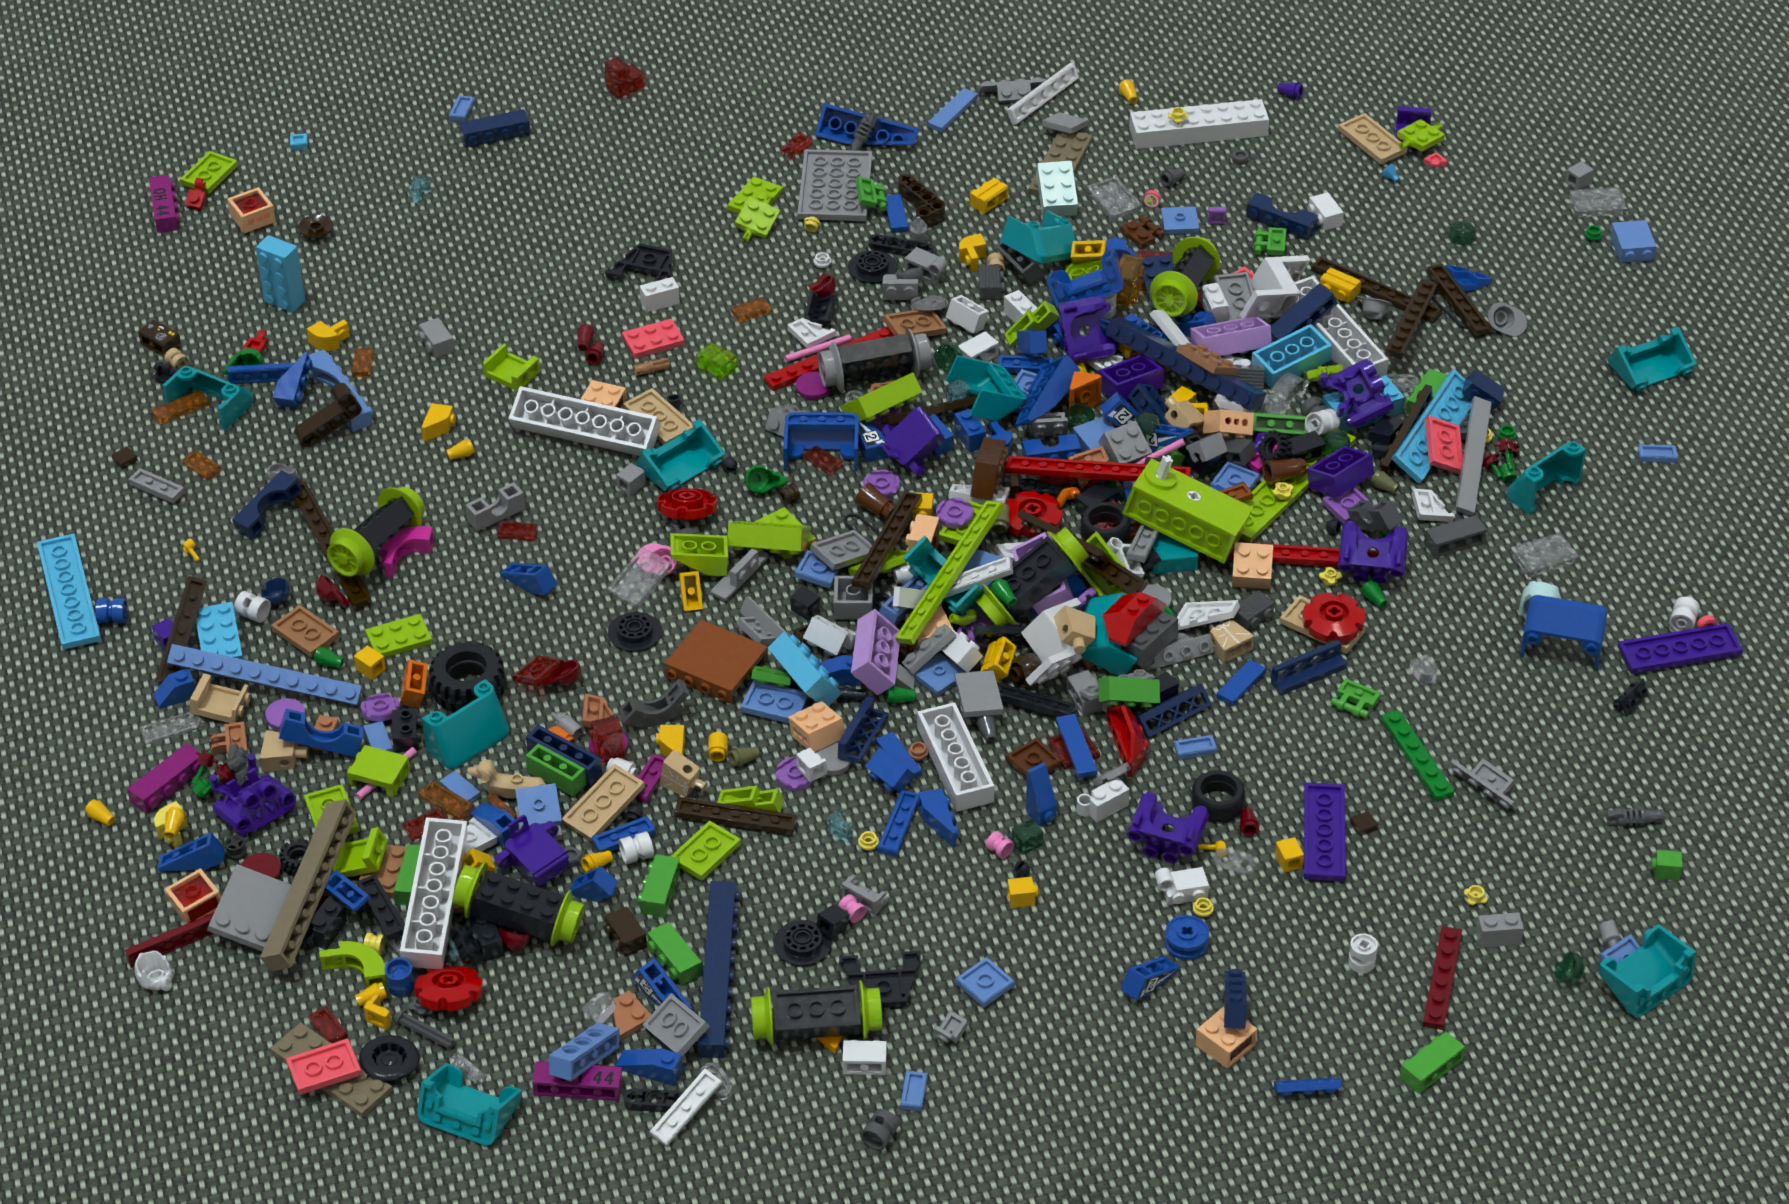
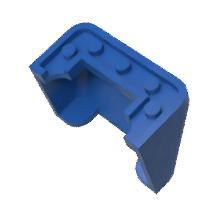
M1115 248L1102 255L1101 263L1103 268L1070 280L1068 273L1064 270L1049 273L1047 284L1056 307L1060 303L1099 295L1101 298H1105L1121 291L1124 281Z

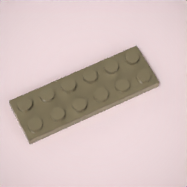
M1058 131L1042 163L1072 161L1073 173L1075 174L1092 142V135L1080 132L1069 134ZM1035 174L1028 188V194L1039 196L1037 176Z
M300 1022L274 1044L270 1051L272 1055L287 1065L286 1058L331 1043ZM361 1066L362 1075L320 1088L361 1118H364L393 1092L390 1084L384 1080L369 1076L363 1071Z

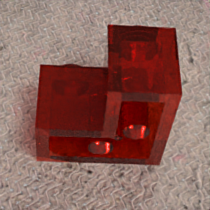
M620 57L604 62L606 89L617 99L645 87L644 73L634 64L628 65Z
M618 716L591 721L592 729L589 730V737L591 742H595L593 744L596 756H600L601 762H608L611 758H625L623 731Z

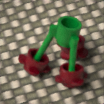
M1503 438L1494 446L1498 447L1499 452L1506 458L1507 463L1502 464L1499 470L1496 467L1499 464L1497 459L1499 453H1488L1483 457L1482 467L1485 466L1487 470L1493 469L1498 479L1502 478L1503 482H1510L1517 478L1514 459L1520 454L1518 450L1520 445L1516 441L1510 440V438Z
M206 750L203 753L196 752L199 755L197 761L201 763V767L196 777L192 780V783L195 784L192 790L201 798H205L212 789L210 780L205 777L200 779L206 766L212 767L213 763L219 762L214 759L215 755L211 751ZM227 763L216 766L217 770L214 774L218 777V783L221 781L225 785L232 779H237L235 771L230 769Z

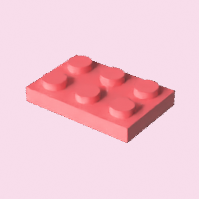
M673 319L622 332V338L634 359L685 345V340Z
M1428 416L1425 419L1429 465L1461 474L1463 454L1460 426Z
M348 1038L286 1058L299 1095L362 1075Z

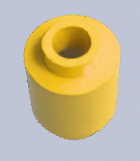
M714 732L708 737L707 753L712 761H723L727 756L728 736L722 732Z

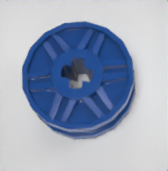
M1182 915L1172 919L1167 924L1165 946L1172 956L1181 960H1194L1206 953L1209 946V929L1202 919L1196 916Z

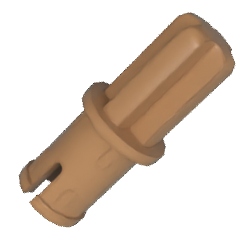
M668 358L633 365L635 376L647 373L654 374L655 371L668 369L670 362Z

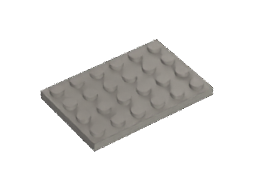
M805 149L797 213L798 219L812 216L818 220L867 221L868 206L859 204L856 179L858 176L870 179L872 151Z

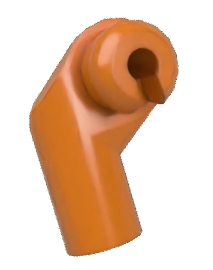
M1064 488L1057 497L1060 508L1063 507L1066 500H1076V496L1081 494L1078 488Z

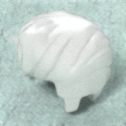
M158 951L140 953L135 962L134 969L139 984L149 990L161 989L169 991L172 988L173 971L166 956H163Z

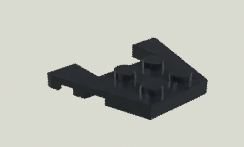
M639 243L625 254V258L622 261L618 260L614 263V267L611 270L608 268L605 271V277L621 280L628 269L654 276L658 275L655 281L671 278L672 250Z
M921 951L902 952L903 969L860 972L858 955L839 956V965L850 985H858V996L859 980H861L866 988H879L881 1008L907 1006L921 959Z

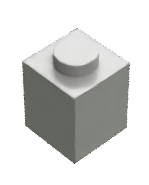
M1581 161L1567 169L1565 183L1578 191L1592 183L1594 169Z
M632 463L616 474L617 488L629 496H632L646 485L645 471Z

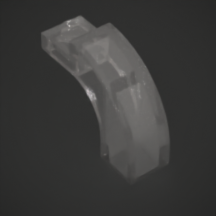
M1292 373L1284 374L1272 388L1268 396L1269 401L1263 413L1284 415L1289 403L1295 396L1303 397L1309 381Z

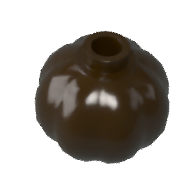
M1032 653L1018 655L1013 660L1009 671L1011 680L1021 688L1033 689L1038 687V683L1029 685L1025 679L1042 664V661Z

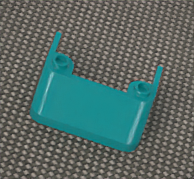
M1046 210L1040 227V224L1035 221L1023 223L1012 216H1008L1000 242L1040 263L1071 259L1072 242L1076 241L1072 224L1068 218L1058 216Z
M956 355L946 378L947 382L963 385L968 394H978L970 415L986 419L990 422L999 421L1024 405L1027 398L1009 372L1003 366L991 362Z
M189 366L180 368L162 385L166 407L168 408L191 387L225 400L218 408L222 430L224 431L254 403L251 391Z
M925 535L903 557L910 567L908 571L914 577L920 576L929 586L946 562V559L932 546ZM975 584L971 589L944 598V600L950 605L948 608L952 613L962 616L966 614L967 610L978 606L975 601L983 595V592Z
M1116 593L1091 598L1085 608V613L1095 616V639L1086 647V651L1081 656L1118 676L1127 674L1138 658L1121 650L1122 645L1109 641L1103 621V614L1121 596L1127 593Z

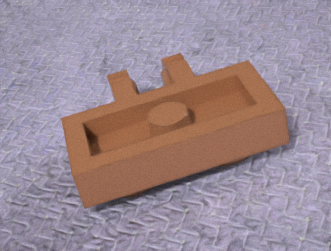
M244 721L224 724L225 733H218L210 738L213 754H223L227 751L228 755L229 747L236 743L248 755Z

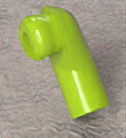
M969 609L966 611L967 615L965 616L952 613L949 616V622L959 626H966L977 620V611Z

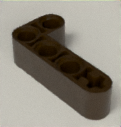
M902 174L899 176L898 193L917 209L916 224L918 216L920 217V224L925 225L926 229L945 220L944 201L912 175Z
M338 383L333 386L332 393L336 399L334 402L295 427L294 433L302 447L312 446L361 413L362 407L345 383Z

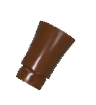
M1302 458L1265 460L1262 467L1264 480L1267 485L1271 486L1277 482L1304 476L1307 473L1306 462Z
M872 483L865 484L859 490L855 499L856 505L871 511L885 520H888L896 506L892 500L877 490Z

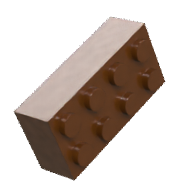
M984 437L975 460L970 497L993 500L994 494H998L1005 474V460L1008 454V447H1005L1006 440Z

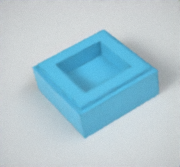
M306 133L290 135L291 150L308 149Z

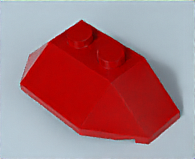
M1142 592L1121 596L1103 614V621L1109 641L1126 647L1166 608V603Z
M1125 705L1107 707L1106 721L1122 764L1128 762L1131 768L1129 771H1126L1127 777H1132L1146 758V751L1149 749L1148 741L1143 738L1141 724L1138 725L1135 716Z

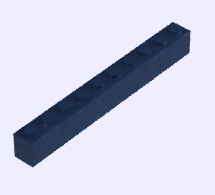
M1122 317L1111 318L1105 335L1201 386L1226 397V399L1234 401L1249 411L1261 410L1266 392L1233 375L1213 374L1178 353L1176 345Z
M710 882L700 1017L710 1027L698 1039L699 1058H725V1050H729L730 1039L726 1037V1033L731 1031V1020H727V1017L732 1015V1003H729V999H733V987H730V983H734V970H731V967H735V954H732V950H736V938H733V934H737L738 928L734 918H738L739 907L735 906V904L740 901V890H736L735 882Z

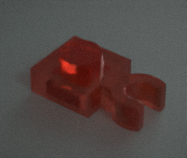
M800 132L788 141L789 145L784 146L781 150L783 155L787 153L788 158L791 159L797 151L802 153L813 142L811 138Z

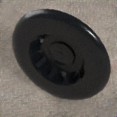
M870 250L853 256L848 263V269L850 274L860 281L877 283L883 281L884 275L894 274L897 269V263L891 255L885 252Z
M643 612L622 614L615 618L608 627L610 641L616 647L627 651H640L653 646L659 640L662 633L660 622L652 615Z
M796 920L787 923L777 931L774 937V948L778 956L794 965L817 963L825 958L832 946V939L830 940L822 935L820 929L816 926V922L810 920Z
M385 1035L370 1040L364 1045L359 1055V1063L363 1071L375 1079L384 1081L399 1080L410 1075L417 1068L420 1060L416 1046L408 1039L395 1035Z

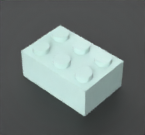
M1072 161L1037 163L1036 176L1042 218H1044L1046 210L1058 216L1077 215L1078 200Z

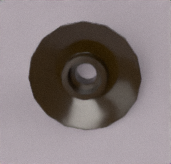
M312 215L302 219L298 229L300 234L305 237L320 238L331 232L333 223L327 216Z

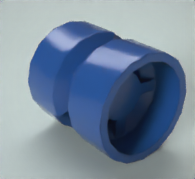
M98 598L95 610L97 623H110L111 620L114 623H126L128 615L126 599L114 598L111 601L109 598Z
M395 958L389 961L385 966L389 992L395 997L408 996L415 989L411 963L404 958Z

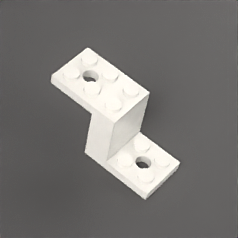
M1308 255L1265 257L1251 279L1255 291L1244 306L1240 317L1281 318L1289 311L1301 294L1294 282L1299 280L1311 261Z
M1078 598L1042 611L1021 632L1042 661V664L1025 679L1029 685L1035 683L1040 685L1048 678L1052 680L1059 673L1061 675L1067 673L1071 669L1070 665L1077 663L1082 658V653H1075L1073 646L1061 641L1054 620V616L1065 605L1076 609L1081 604Z

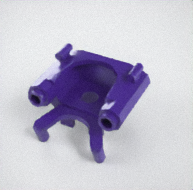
M1099 295L1057 304L1059 317L1062 319L1059 320L1060 332L1065 334V338H1062L1063 348L1075 364L1112 357V354H1115V349L1119 348L1118 342L1105 337L1100 329L1101 318L1111 309L1110 303L1106 304L1104 297L1101 298ZM1082 326L1090 328L1088 336L1080 334L1079 330Z
M1367 358L1330 377L1325 372L1320 375V386L1328 388L1329 391L1339 390L1344 395V403L1338 404L1336 414L1338 417H1343L1354 407L1355 411L1349 413L1348 417L1345 418L1349 427H1358L1376 417L1380 418L1394 409L1390 397L1384 393L1385 385L1380 375L1374 376L1377 374L1373 363L1368 361ZM1357 385L1364 387V391L1360 394H1356L1353 391Z
M1345 522L1341 533L1338 560L1339 570L1345 572L1353 571V579L1357 581L1368 580L1369 572L1373 573L1372 580L1377 583H1386L1388 574L1394 577H1402L1405 574L1409 533L1405 527L1398 526L1386 537L1372 539L1363 534L1356 522ZM1369 549H1376L1379 555L1375 558L1369 557L1367 555Z
M254 754L247 756V780L243 784L238 786L237 780L234 778L227 782V786L218 783V777L215 774L209 777L211 789L216 793L226 796L225 799L217 800L214 803L213 812L234 828L235 832L243 838L247 837V832L260 828L287 811L293 812L294 807L292 806L296 803V796L272 776H258Z
M1147 792L1142 795L1126 834L1134 842H1141L1142 840L1146 842L1142 850L1146 856L1156 858L1161 850L1164 851L1162 858L1166 862L1176 863L1180 853L1186 856H1192L1195 853L1209 813L1206 807L1197 806L1187 817L1177 818L1170 816L1164 812L1162 804L1157 802V795ZM1166 825H1171L1174 828L1173 832H1163L1166 830Z

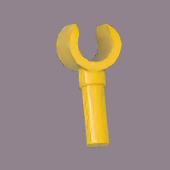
M189 538L183 542V551L190 553L195 561L199 562L200 558L193 550L196 544Z
M1217 841L1215 845L1198 844V849L1216 850V855L1219 857L1227 855L1224 841Z

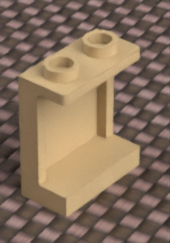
M203 673L190 698V713L228 723H236L238 718L243 716L245 704L248 705L250 702L251 693H248L249 685L244 684L241 691L211 684V675Z

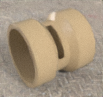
M1000 253L990 254L987 257V264L1000 265V271L1005 272L1004 256Z
M177 348L168 350L164 357L165 362L174 368L180 369L184 366H189V358Z

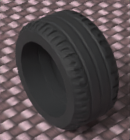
M1112 502L1093 504L1081 516L1082 538L1086 541L1097 531L1106 543L1112 537H1116L1124 544L1131 532L1130 517L1122 514L1124 508ZM1102 522H1110L1118 525L1117 527L1112 529H1099L1094 527V525Z
M1213 770L1203 773L1195 780L1192 786L1193 809L1197 806L1206 807L1209 813V821H1230L1236 818L1244 807L1245 787L1242 781L1230 772ZM1212 791H1221L1233 798L1226 801H1213L1204 795Z

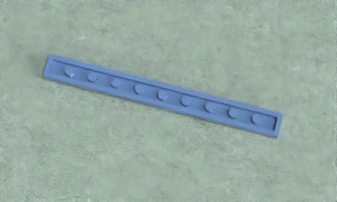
M175 644L171 645L167 660L168 664L355 706L359 704L363 689L362 686Z

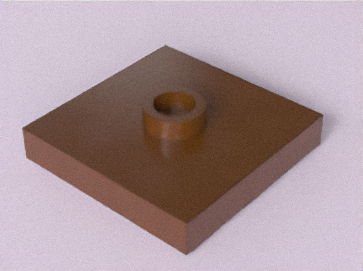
M1037 737L1007 754L1005 759L1025 779H1027V770L1043 762L1047 766L1048 773L1062 765V760Z

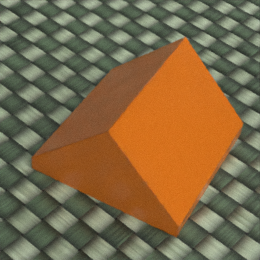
M1074 371L1069 393L1070 417L1101 404V375Z

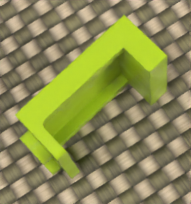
M503 344L484 360V377L518 392L520 386L524 387L540 372L539 358L532 356L528 361L509 353L508 345Z
M364 745L361 752L357 753L353 765L348 768L347 777L349 778L350 786H355L357 781L384 787L386 789V796L394 798L410 772L409 756Z
M379 827L371 828L367 839L344 842L332 874L337 870L347 878L379 871L388 842Z

